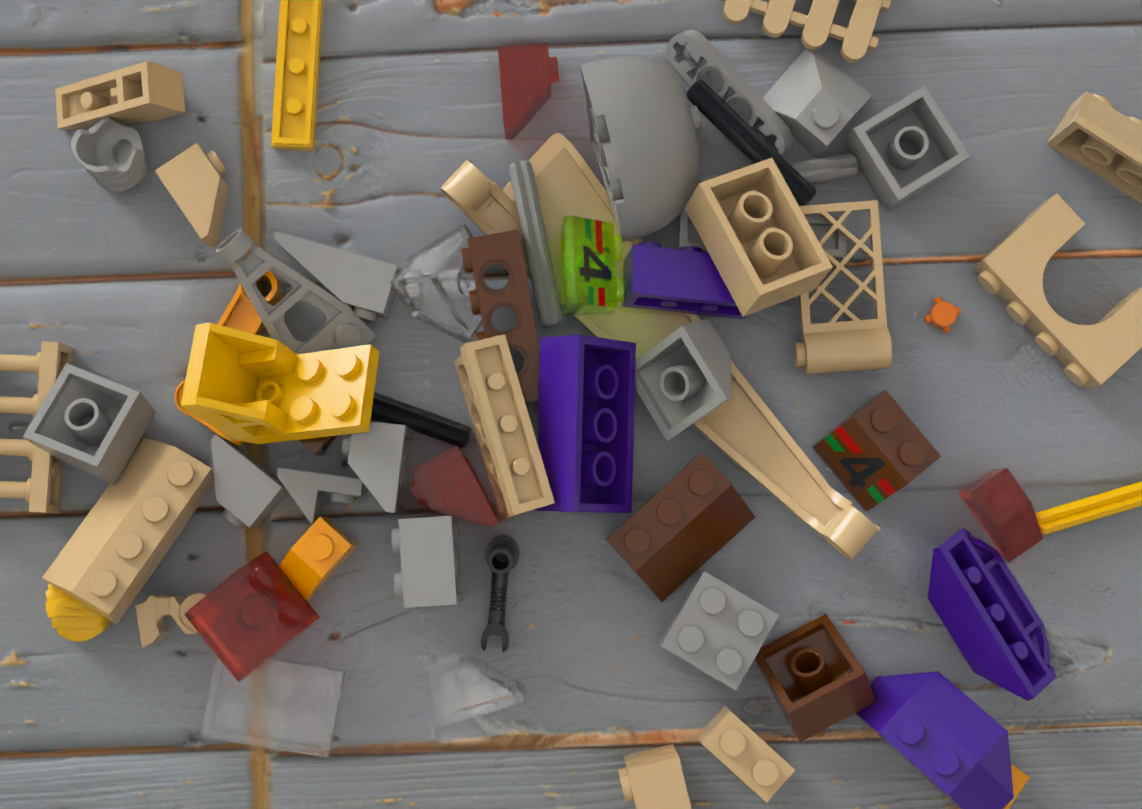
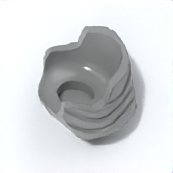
M105 117L91 127L89 131L78 129L72 137L70 148L77 161L106 191L120 192L128 190L147 175L148 168L144 144L141 135L135 129L123 125L113 118Z

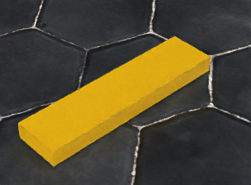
M280 0L271 147L273 149L315 151L324 0Z

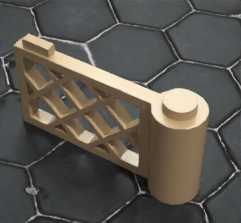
M878 200L799 206L804 215L819 214L832 225L819 240L821 246L835 230H838L854 246L840 262L824 250L835 268L821 285L815 288V292L810 297L809 292L798 296L801 338L800 342H794L793 344L795 366L802 367L805 375L889 369L892 363V343L890 332L887 328ZM868 210L869 229L860 239H857L841 223L850 212ZM843 212L837 220L828 214ZM869 236L870 249L863 244ZM858 249L867 255L872 263V271L862 282L844 267ZM839 271L857 286L843 304L825 290V287ZM872 278L873 291L866 286L872 280ZM861 291L874 301L876 319L860 320L847 309ZM821 294L838 310L827 323L811 324L810 305ZM842 313L851 320L836 322Z

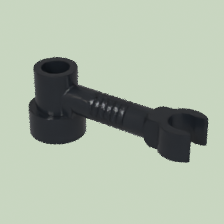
M505 535L493 538L488 543L485 552L486 562L492 571V587L490 591L488 624L481 638L483 651L486 650L487 638L490 635L495 634L502 638L503 653L507 650L509 644V633L505 629L506 591L508 590L509 571L516 566L519 560L520 549L513 538ZM503 553L509 560L500 562L496 560L494 555Z

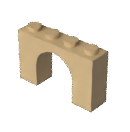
M1056 193L1032 212L982 258L973 269L979 274L977 280L981 286L989 293L997 294L1008 305L1006 306V311L1011 318L1021 325L1026 324L1036 335L1035 342L1045 353L1050 356L1055 355L1065 366L1064 373L1074 384L1089 389L1102 385L1142 348V287L1129 292L1093 325H1079L1069 322L1051 308L1043 290L1045 267L1052 255L1086 225Z

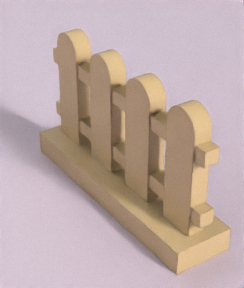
M762 0L718 1L725 3L723 17L731 25L743 23L747 18L748 12L751 11L764 16L762 30L769 37H780L786 31L788 24L803 28L801 42L805 48L818 50L823 47L827 37L843 41L840 48L842 58L849 63H857L864 57L867 49L875 51L879 38L873 37L872 33L880 10L888 11L892 0H850L855 2L847 28L832 23L839 0H813L808 15L793 11L796 0H769V3Z

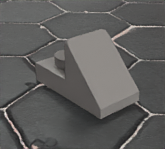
M279 467L277 470V477L311 524L321 517L325 492H329L328 501L354 504L355 496L366 497L367 487L357 478Z

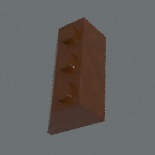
M701 453L613 531L606 540L659 600L663 602L748 525L755 516L732 484L704 453Z

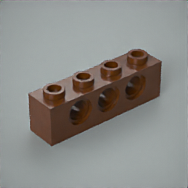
M519 230L467 238L469 247L461 248L465 273H474L476 284L475 290H469L473 316L481 314L484 331L476 332L477 341L505 334L509 349L518 350L524 357V363L516 373L525 403L539 401L540 348ZM498 264L507 269L509 281L505 287L492 289L486 284L484 274L491 265ZM500 307L512 309L517 317L514 327L506 331L497 329L492 323V314Z

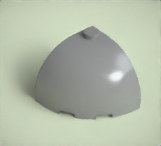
M622 56L580 65L590 141L622 242L649 235L677 218L685 209L686 204L697 187L700 160L696 131L702 129L698 108L696 105H689L683 82L678 73L661 61L639 56Z

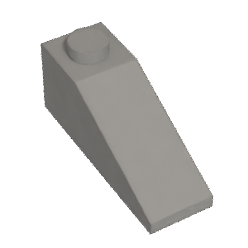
M275 231L273 239L334 296L348 305L354 311L353 316L372 323L376 322L377 317L389 319L402 275L398 265Z

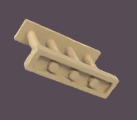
M42 341L41 352H38L36 356L0 354V371L33 372L39 377L38 394H35L33 398L0 396V413L32 414L34 418L66 363L71 365L72 347L60 342ZM0 438V455L26 456L32 461L31 478L27 482L0 481V498L25 499L29 503V512L60 513L64 462L25 439Z

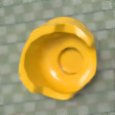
M48 583V591L45 593L47 602H45L48 618H51L52 627L56 628L60 636L70 641L81 642L92 639L109 627L111 622L109 619Z

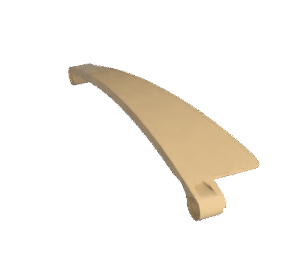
M553 134L529 161L532 164L560 305L594 337L636 343L637 360L679 327L699 321L700 318L697 314L622 307L624 258L634 244L637 245L643 241L640 238L622 242L607 191L573 144L562 134ZM468 158L440 187V190L485 235L519 230L526 274L531 277L511 180L501 190L496 182L489 180ZM584 218L591 219L592 242L585 236ZM595 220L602 221L603 255L596 249ZM583 245L588 246L611 270L612 280L590 277V282L585 281V276L579 275V267H584ZM589 256L590 268L602 270ZM587 286L594 287V305H588ZM598 287L605 288L606 307L599 306ZM731 360L732 398L693 424V426L838 552L852 561L881 528L873 524L858 511L853 502L829 486L817 468Z

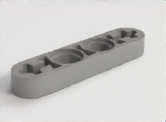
M686 30L670 39L666 52L668 60L691 86L698 80H704L709 85L707 79L709 71L715 70L719 72L723 77L724 87L722 91H714L735 111L738 100L747 102L752 109V118L746 122L753 127L762 120L764 124L758 127L759 130L756 132L766 141L769 140V135L773 133L777 137L773 148L781 156L789 152L793 145V135L788 125L704 35L695 30ZM687 43L692 47L690 50L691 57L689 58L683 54L686 49L685 44ZM705 59L707 61V64L702 66L697 71L696 67L701 65L702 63L700 61Z

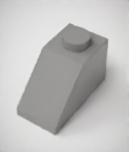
M215 434L210 442L216 501L225 508L222 515L240 529H243L245 525L249 528H258L288 491L278 478L237 445Z

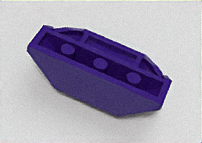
M964 528L958 530L934 548L928 600L974 673L1027 701L1034 699L1056 678L1054 666L1050 665V649L1044 624L1002 556L996 549L981 539L971 536V533Z
M939 671L878 676L870 684L876 702L855 714L960 809H1004L1014 798L1008 731Z

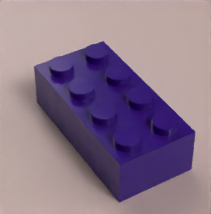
M586 335L540 338L537 444L555 503L535 509V511L632 513L636 343Z

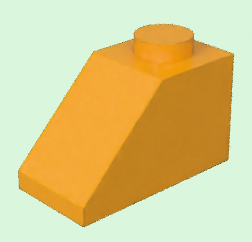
M319 517L289 550L270 578V581L299 608H302L358 547V544L329 517Z

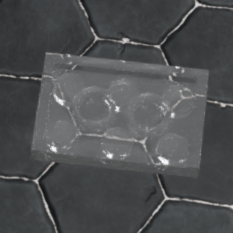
M222 649L217 650L201 737L329 758L332 751L346 670Z

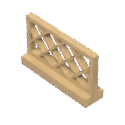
M505 334L463 344L460 347L462 355L454 361L500 521L554 504L552 491Z

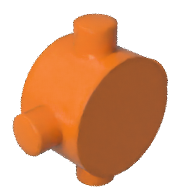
M937 297L933 299L935 305L931 307L928 315L924 316L926 324L931 323L932 326L942 329L943 333H948L951 331L950 325L955 322L957 315L961 314V310L949 302H943L942 297Z

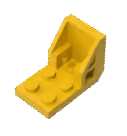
M213 323L199 324L195 327L181 407L232 439L254 444L369 432L380 352L370 344L297 355L276 339Z

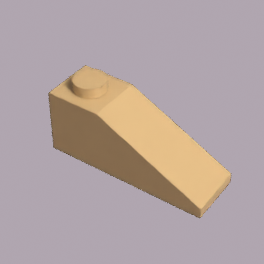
M148 61L55 89L57 127L60 130L91 128L105 117L113 118L124 125L155 122L186 113L183 72Z

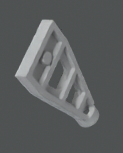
M242 228L228 236L216 249L215 252L227 265H231L271 338L280 341L297 355L363 346L376 337L359 317L353 316L354 311L348 305L256 245ZM249 250L248 257L239 261L238 259ZM267 271L276 272L292 287V290L275 306L270 305L256 286V281ZM298 301L311 303L323 311L326 317L325 322L304 341L294 339L284 321L285 312Z

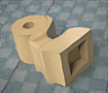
M210 592L195 593L188 596L185 600L182 595H151L145 602L135 605L142 648L161 641L168 633L165 623L167 615L173 617L185 634H194L210 630L221 621L224 614L222 601L217 595Z

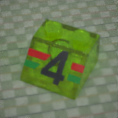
M564 216L560 230L563 316L614 314L617 309V303L624 302L623 277H616L615 261L622 260L621 235H614L613 223L577 216Z

